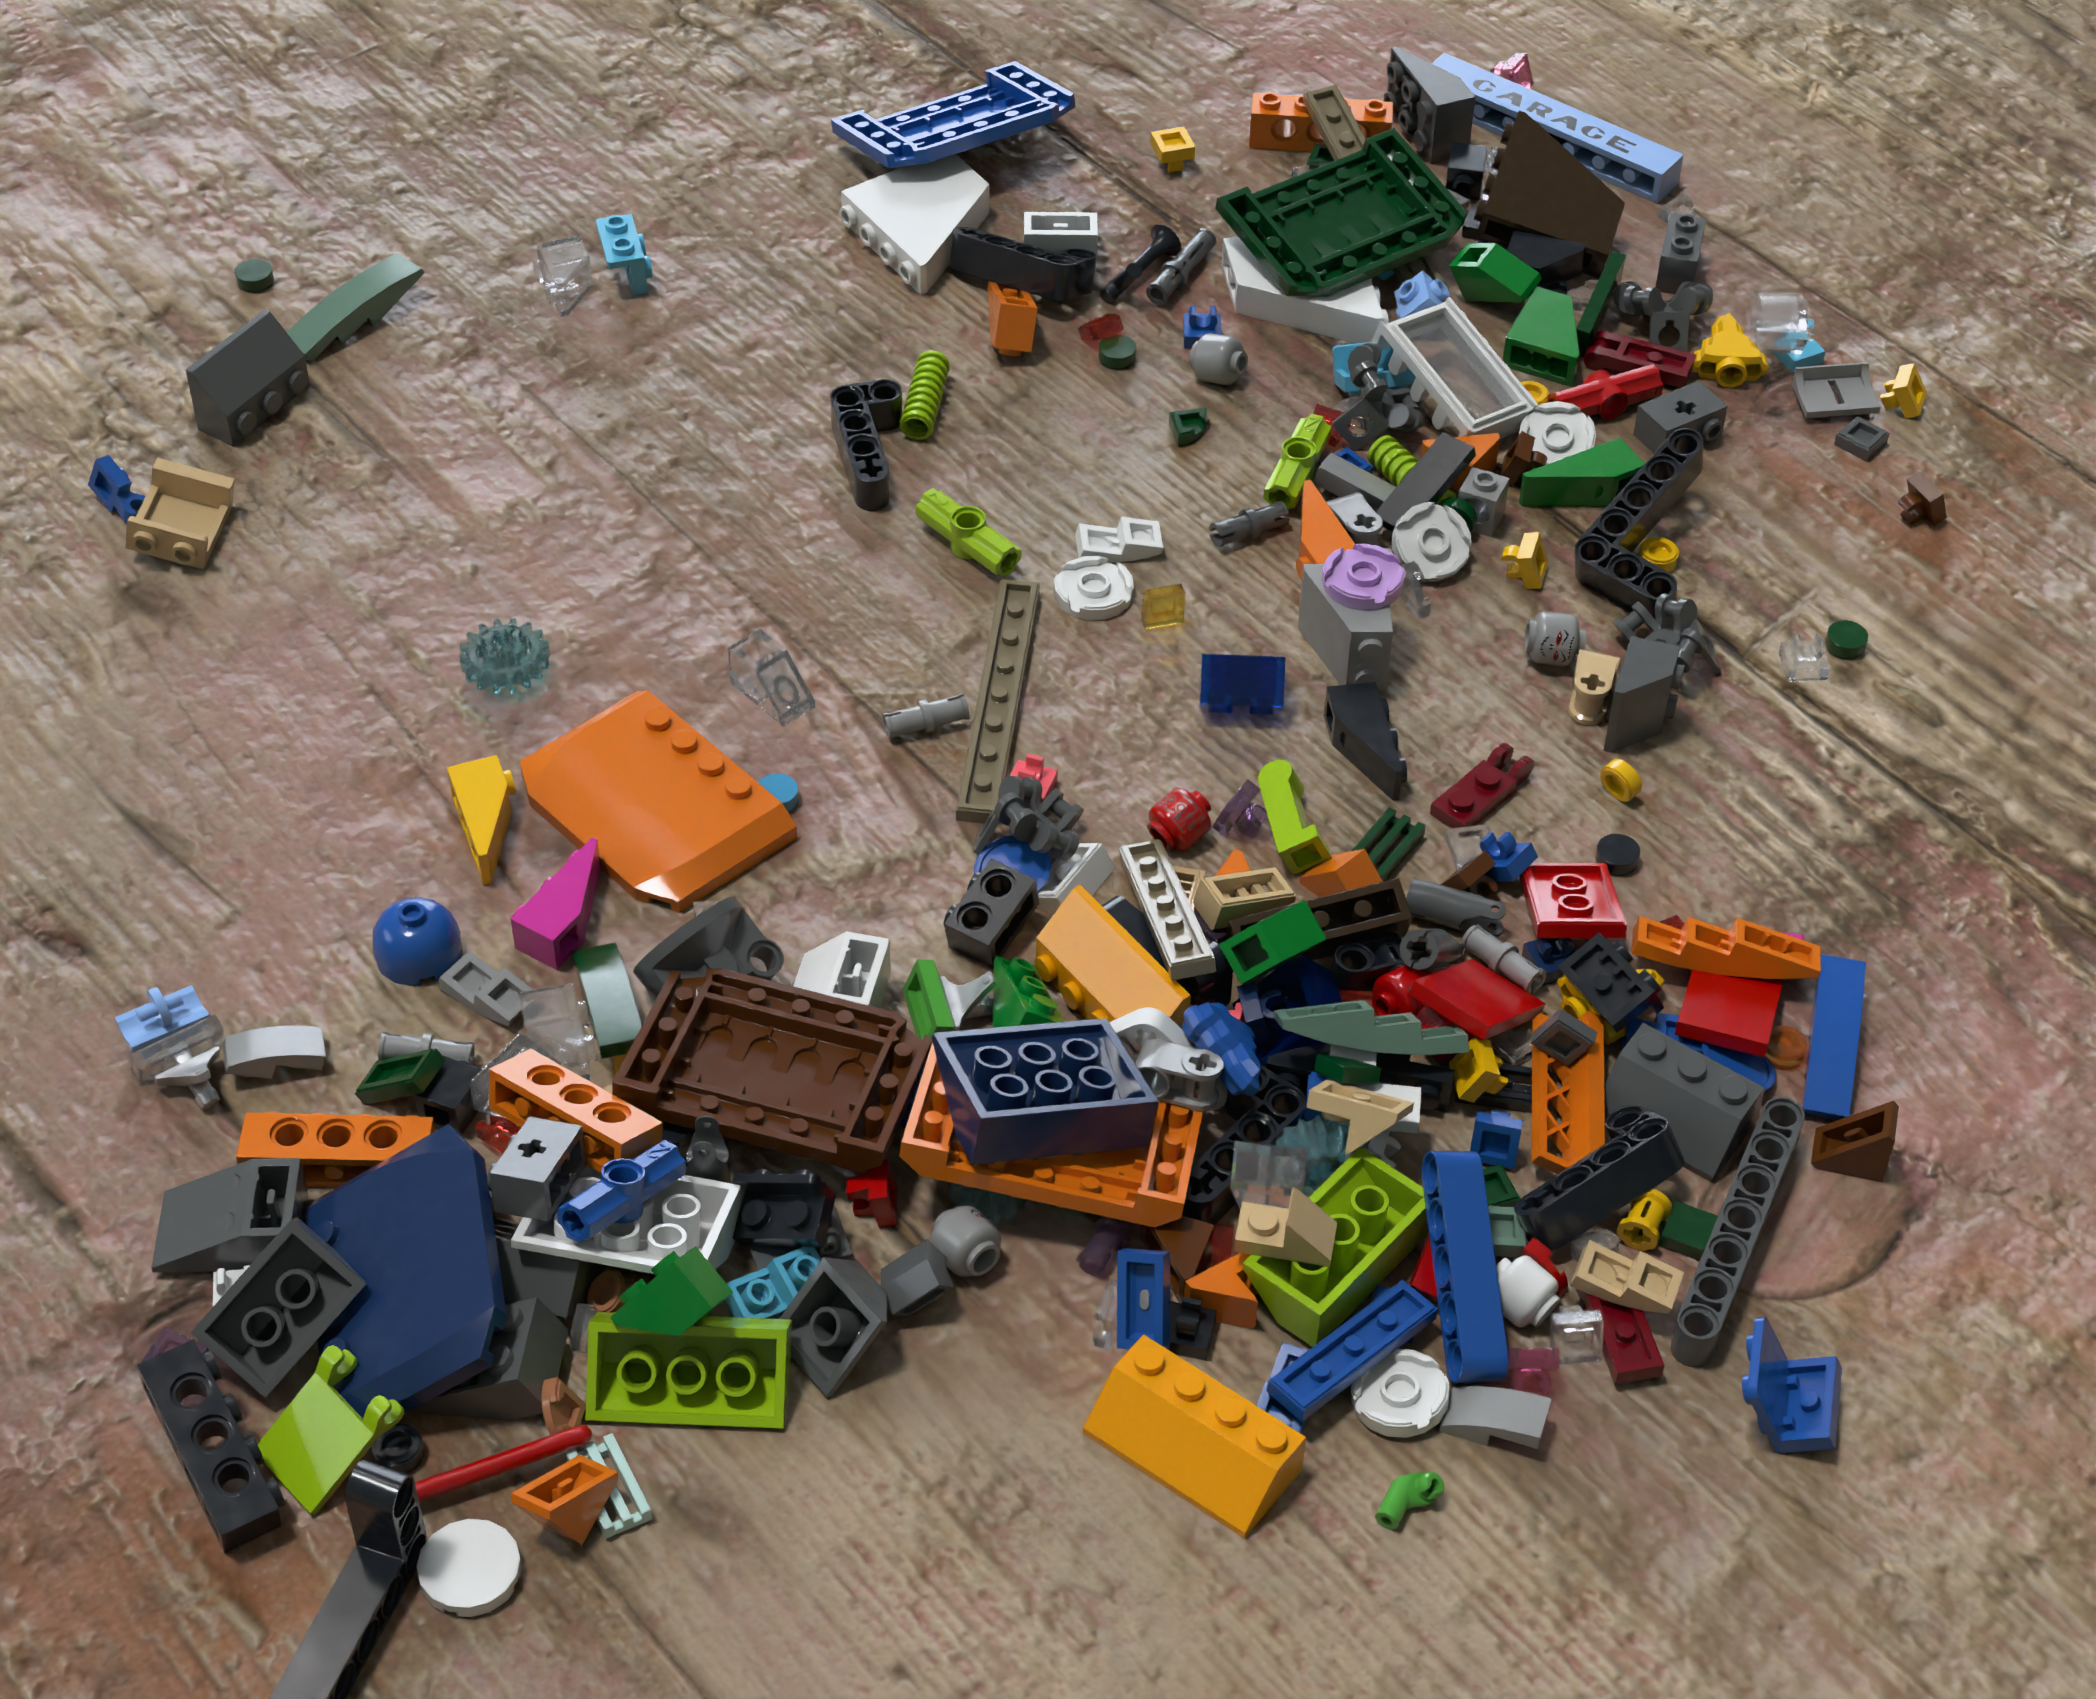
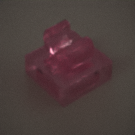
M1514 53L1507 62L1500 61L1490 70L1491 73L1500 74L1501 77L1528 89L1534 84L1527 53Z
M1559 1348L1507 1349L1508 1371H1517L1511 1381L1512 1390L1524 1392L1523 1381L1525 1377L1533 1375L1539 1380L1540 1395L1549 1394L1552 1381L1546 1371L1559 1369Z

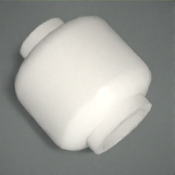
M1529 1256L1518 1257L1513 1262L1505 1257L1496 1265L1502 1314L1517 1327H1525L1530 1323L1534 1327H1538L1560 1302V1298L1556 1295L1559 1287L1558 1281Z

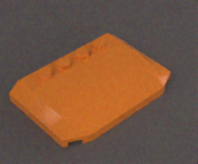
M649 690L636 691L520 760L521 774L525 782L528 801L536 812L579 850L592 837L597 839L601 869L635 900L648 904L653 899L670 903L671 910L681 913L797 839V826L783 803Z
M932 1043L901 1141L899 1157L923 1177L1005 1194L1014 1198H1023L1055 1205L1060 1208L1096 1214L1106 1218L1157 1227L1181 1219L1203 1112L1192 1111L1182 1106L1159 1101L1149 1147L972 1165L955 1133Z

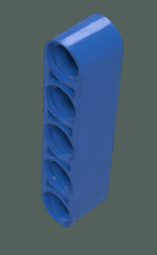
M1429 1151L1424 1156L1422 1163V1183L1447 1373L1453 1383L1503 1382L1508 1372V1351L1481 1158L1475 1151Z

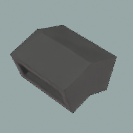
M928 1239L881 1269V1287L887 1292V1305L894 1316L908 1318L954 1288L947 1272L946 1256Z

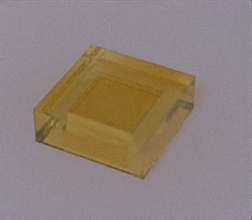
M1182 583L1142 590L1141 621L1145 629L1184 623L1185 591Z

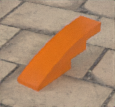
M1640 915L1633 928L1631 954L1679 968L1724 976L1761 979L1818 978L1821 972L1819 945L1737 917L1730 931L1691 917H1687L1680 930Z

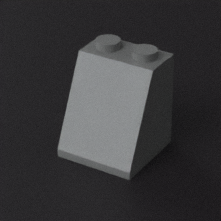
M1303 564L1298 618L1299 631L1340 685L1376 682L1378 691L1386 692L1393 638L1390 605L1372 610L1348 608L1334 601L1325 592L1322 583L1324 564Z

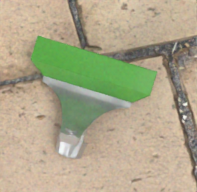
M917 959L902 989L915 1034L921 1039L924 1038L925 1034L933 1038V1033L958 1031L960 1023L964 1019L978 1016H993V995H988V993L997 986L995 975L988 971L969 983L955 985L949 982L945 976H940L934 960Z

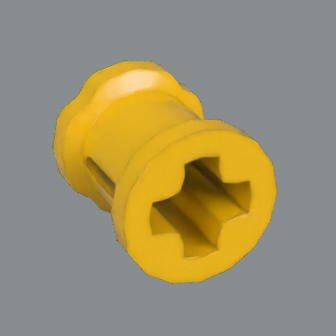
M1652 1188L1630 1202L1631 1209L1627 1218L1622 1219L1617 1227L1618 1237L1627 1246L1636 1250L1646 1251L1656 1247L1660 1239L1659 1226L1662 1221L1669 1217L1672 1210V1203L1669 1198L1662 1192ZM1647 1202H1651L1649 1209H1646ZM1640 1229H1643L1642 1236L1638 1235Z

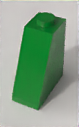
M1536 286L1506 335L1502 361L1510 369L1573 387L1579 360V347L1572 297Z

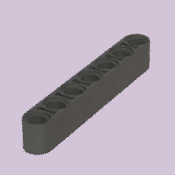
M1775 1097L1768 1100L1763 1106L1679 1310L1670 1349L1673 1357L1685 1366L1702 1367L1713 1358L1797 1148L1805 1113L1801 1105L1790 1098Z

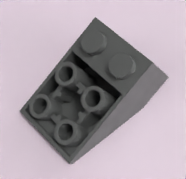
M1392 47L1390 63L1387 64L1388 87L1387 92L1384 94V101L1393 102V116L1398 121L1401 130L1408 134L1414 142L1416 149L1422 152L1430 164L1449 160L1452 142L1470 144L1475 95L1460 77L1398 47Z
M251 1159L166 1190L164 1192L156 1238L152 1272L217 1271L219 1268H224L225 1271L244 1269V1266L251 1265L291 1219L299 1218L303 1223L305 1221L308 1189L301 1159Z
M537 1297L505 1304L507 1315L503 1329L493 1332L488 1349L490 1353L495 1355L492 1366L409 1412L505 1421L542 1414L541 1396L543 1382L546 1379L558 1377L568 1329Z

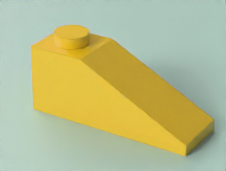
M497 755L447 767L451 797L483 886L492 883L512 815L509 796L516 795L512 773L510 770H502Z

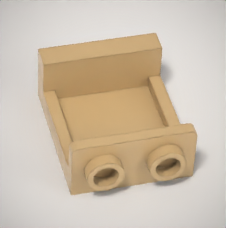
M157 458L152 467V480L148 493L136 517L130 516L127 521L125 549L204 570L233 507L235 478Z

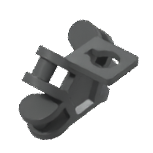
M1627 281L1614 289L1613 300L1617 308L1622 312L1632 315L1650 316V343L1661 345L1658 339L1659 332L1666 326V320H1673V326L1679 331V340L1669 348L1687 352L1689 316L1704 314L1709 310L1713 301V290L1707 284L1686 281L1679 286L1676 294L1670 300H1663L1658 288L1648 287L1645 291H1642L1639 284L1634 281Z
M1372 342L1356 347L1350 353L1348 359V368L1351 373L1350 378L1353 384L1361 389L1360 397L1362 399L1333 421V427L1355 450L1360 449L1388 427L1403 433H1413L1421 427L1426 416L1424 405L1420 401L1415 402L1412 400L1410 395L1411 386L1392 390L1388 389L1384 379L1378 378L1377 365L1381 358V350ZM1369 414L1373 418L1369 421V429L1363 434H1353L1347 428L1348 421L1353 417H1365Z
M1664 593L1658 597L1655 603L1656 619L1637 601L1631 606L1634 611L1623 620L1618 617L1613 622L1616 629L1628 643L1631 636L1637 637L1634 631L1644 623L1652 631L1645 639L1679 646L1680 652L1677 664L1685 665L1683 673L1689 672L1693 667L1694 661L1691 657L1693 653H1701L1715 674L1721 672L1714 644L1697 620V606L1691 599L1682 598L1677 601L1675 596Z
M1007 776L1002 780L999 787V801L976 836L973 853L979 855L1001 822L1009 826V831L1016 840L1028 842L1033 851L1038 853L1050 851L1055 859L1067 861L1075 854L1079 845V835L1070 830L1079 820L1084 809L1078 804L1072 806L1062 799L1064 793L1057 788L1052 790L1041 803L1042 785L1036 778L1026 777L1021 779L1019 776ZM1052 812L1060 818V821L1056 824L1048 819Z

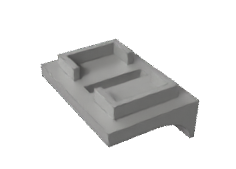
M1870 363L1796 367L1792 387L1805 418L1880 413L1881 406L1870 381ZM1830 386H1834L1841 404L1837 403Z

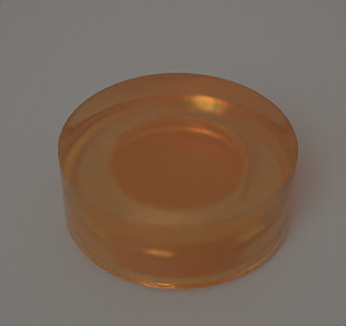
M1774 1026L1771 1030L1765 1056L1771 1060L1775 1069H1795L1804 1060L1807 1041L1798 1030L1792 1027Z

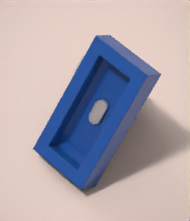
M1124 1248L1118 1251L1117 1279H1110V1294L1117 1297V1348L1130 1349L1144 1334L1161 1346L1169 1349L1170 1252Z

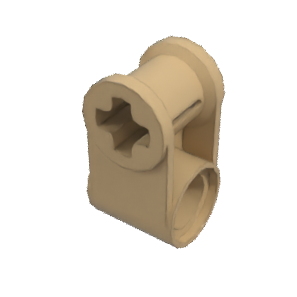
M1579 650L1572 682L1574 688L1569 705V715L1574 721L1583 725H1596L1604 720L1610 695L1614 691L1620 657Z

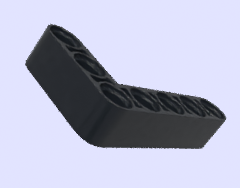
M1681 428L1670 434L1578 539L1574 548L1575 575L1579 582L1630 611H1634L1631 606L1639 601L1654 619H1656L1655 603L1660 595L1664 593L1675 596L1677 600V581L1669 572L1632 552L1702 472L1703 438L1699 432L1691 428Z
M361 1460L353 1469L346 1486L345 1502L356 1546L269 1699L347 1698L417 1570L420 1551L427 1542L413 1475L367 1460Z

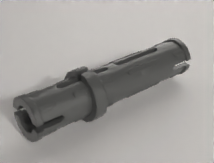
M1205 228L1199 229L1172 261L1163 264L1159 270V276L1146 288V294L1150 301L1162 305L1175 290L1181 289L1186 284L1191 271L1216 245V237L1213 232ZM1184 263L1185 265L1181 269H1179L1181 264Z

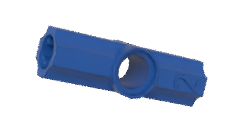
M666 1140L652 1146L632 1160L623 1158L611 1160L602 1167L601 1180L558 1208L557 1222L564 1229L566 1237L578 1244L586 1239H590L612 1223H632L643 1215L644 1202L685 1175L686 1160L680 1155L678 1147Z

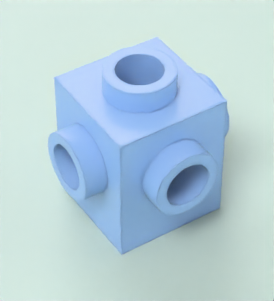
M1422 270L1412 279L1405 281L1394 292L1398 307L1396 314L1400 319L1443 303L1450 296L1449 290L1440 279L1436 278L1433 280ZM1435 331L1421 335L1420 337L1425 340Z

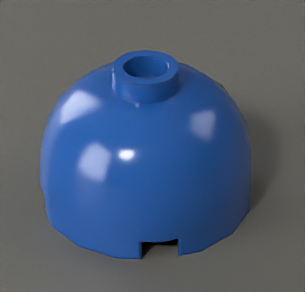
M414 897L395 902L381 913L373 928L374 959L381 974L394 983L417 986L421 985L420 979H427L434 976L435 981H438L463 955L461 932L457 921L446 907L433 899Z

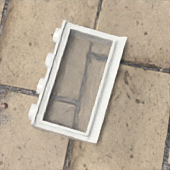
M1450 297L1443 303L1387 324L1380 320L1371 342L1376 344L1381 351L1390 347L1394 349L1388 364L1389 370L1393 375L1405 372L1408 367L1416 376L1410 390L1413 401L1419 402L1427 399L1430 394L1438 405L1432 417V423L1436 429L1439 430L1447 427L1452 421L1460 431L1458 437L1498 433L1500 439L1519 432L1522 420L1537 407L1538 403L1533 399L1531 393L1524 388L1511 372L1508 365L1501 360L1488 341L1478 332L1466 314L1459 309Z

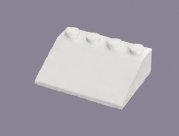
M586 1165L558 1208L601 1180V1173ZM684 1175L644 1202L643 1215L638 1220L626 1224L612 1223L580 1244L566 1237L564 1229L557 1222L558 1208L549 1221L523 1217L511 1239V1248L654 1274L651 1269L672 1251H675L681 1257L696 1246L712 1267L717 1269L727 1260L735 1243L732 1237L741 1207V1185Z

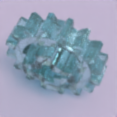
M512 618L508 625H502L499 619H494V626L490 628L480 624L478 625V634L468 632L466 634L467 642L460 643L461 671L465 672L466 681L468 683L477 681V688L479 690L485 689L488 685L492 686L493 694H498L502 687H507L510 693H515L516 686L520 684L528 689L531 687L530 679L542 680V669H549L550 667L548 640L544 639L543 631L541 629L532 631V623L530 622L517 626L516 618Z

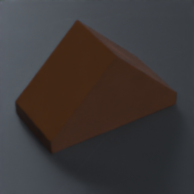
M1894 1101L1816 1128L1811 1164L1819 1170L1883 1182L1895 1143L1899 1106Z
M1183 1215L1181 1219L1157 1227L1141 1225L1140 1238L1147 1250L1170 1252V1289L1179 1303H1182L1184 1297L1185 1281L1206 1270L1212 1255L1214 1237L1213 1224Z

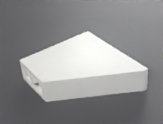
M953 154L929 163L904 166L841 191L842 207L839 210L840 218L847 228H851L866 246H870L886 265L891 266L901 276L906 284L911 285L920 295H923L930 290L950 264L954 229L958 227L977 229L988 216L989 183L958 155Z
M1239 237L1223 238L1221 268L1235 313L1352 343L1371 342L1380 320L1386 324L1389 323L1386 309H1381L1379 288L1372 285V278L1330 296H1287Z

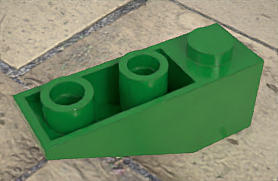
M1617 438L1523 473L1519 504L1521 506H1608L1642 468L1645 462L1621 438Z
M996 956L994 960V975L997 986L993 988V1028L1064 1022L1057 1009V1004L1052 1000L1047 991V986L1041 981L1036 972L1037 968L1030 962L1017 957L1010 961Z

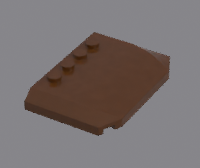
M717 968L706 969V977L681 979V971L670 972L612 1081V1094L661 1121L695 1129V1120L698 1117L712 1116L718 1120L719 1131L723 1137L861 1172L883 1164L924 1071L932 1045V1038L926 1034L923 1039L906 1028L907 1020L896 1012L751 975Z

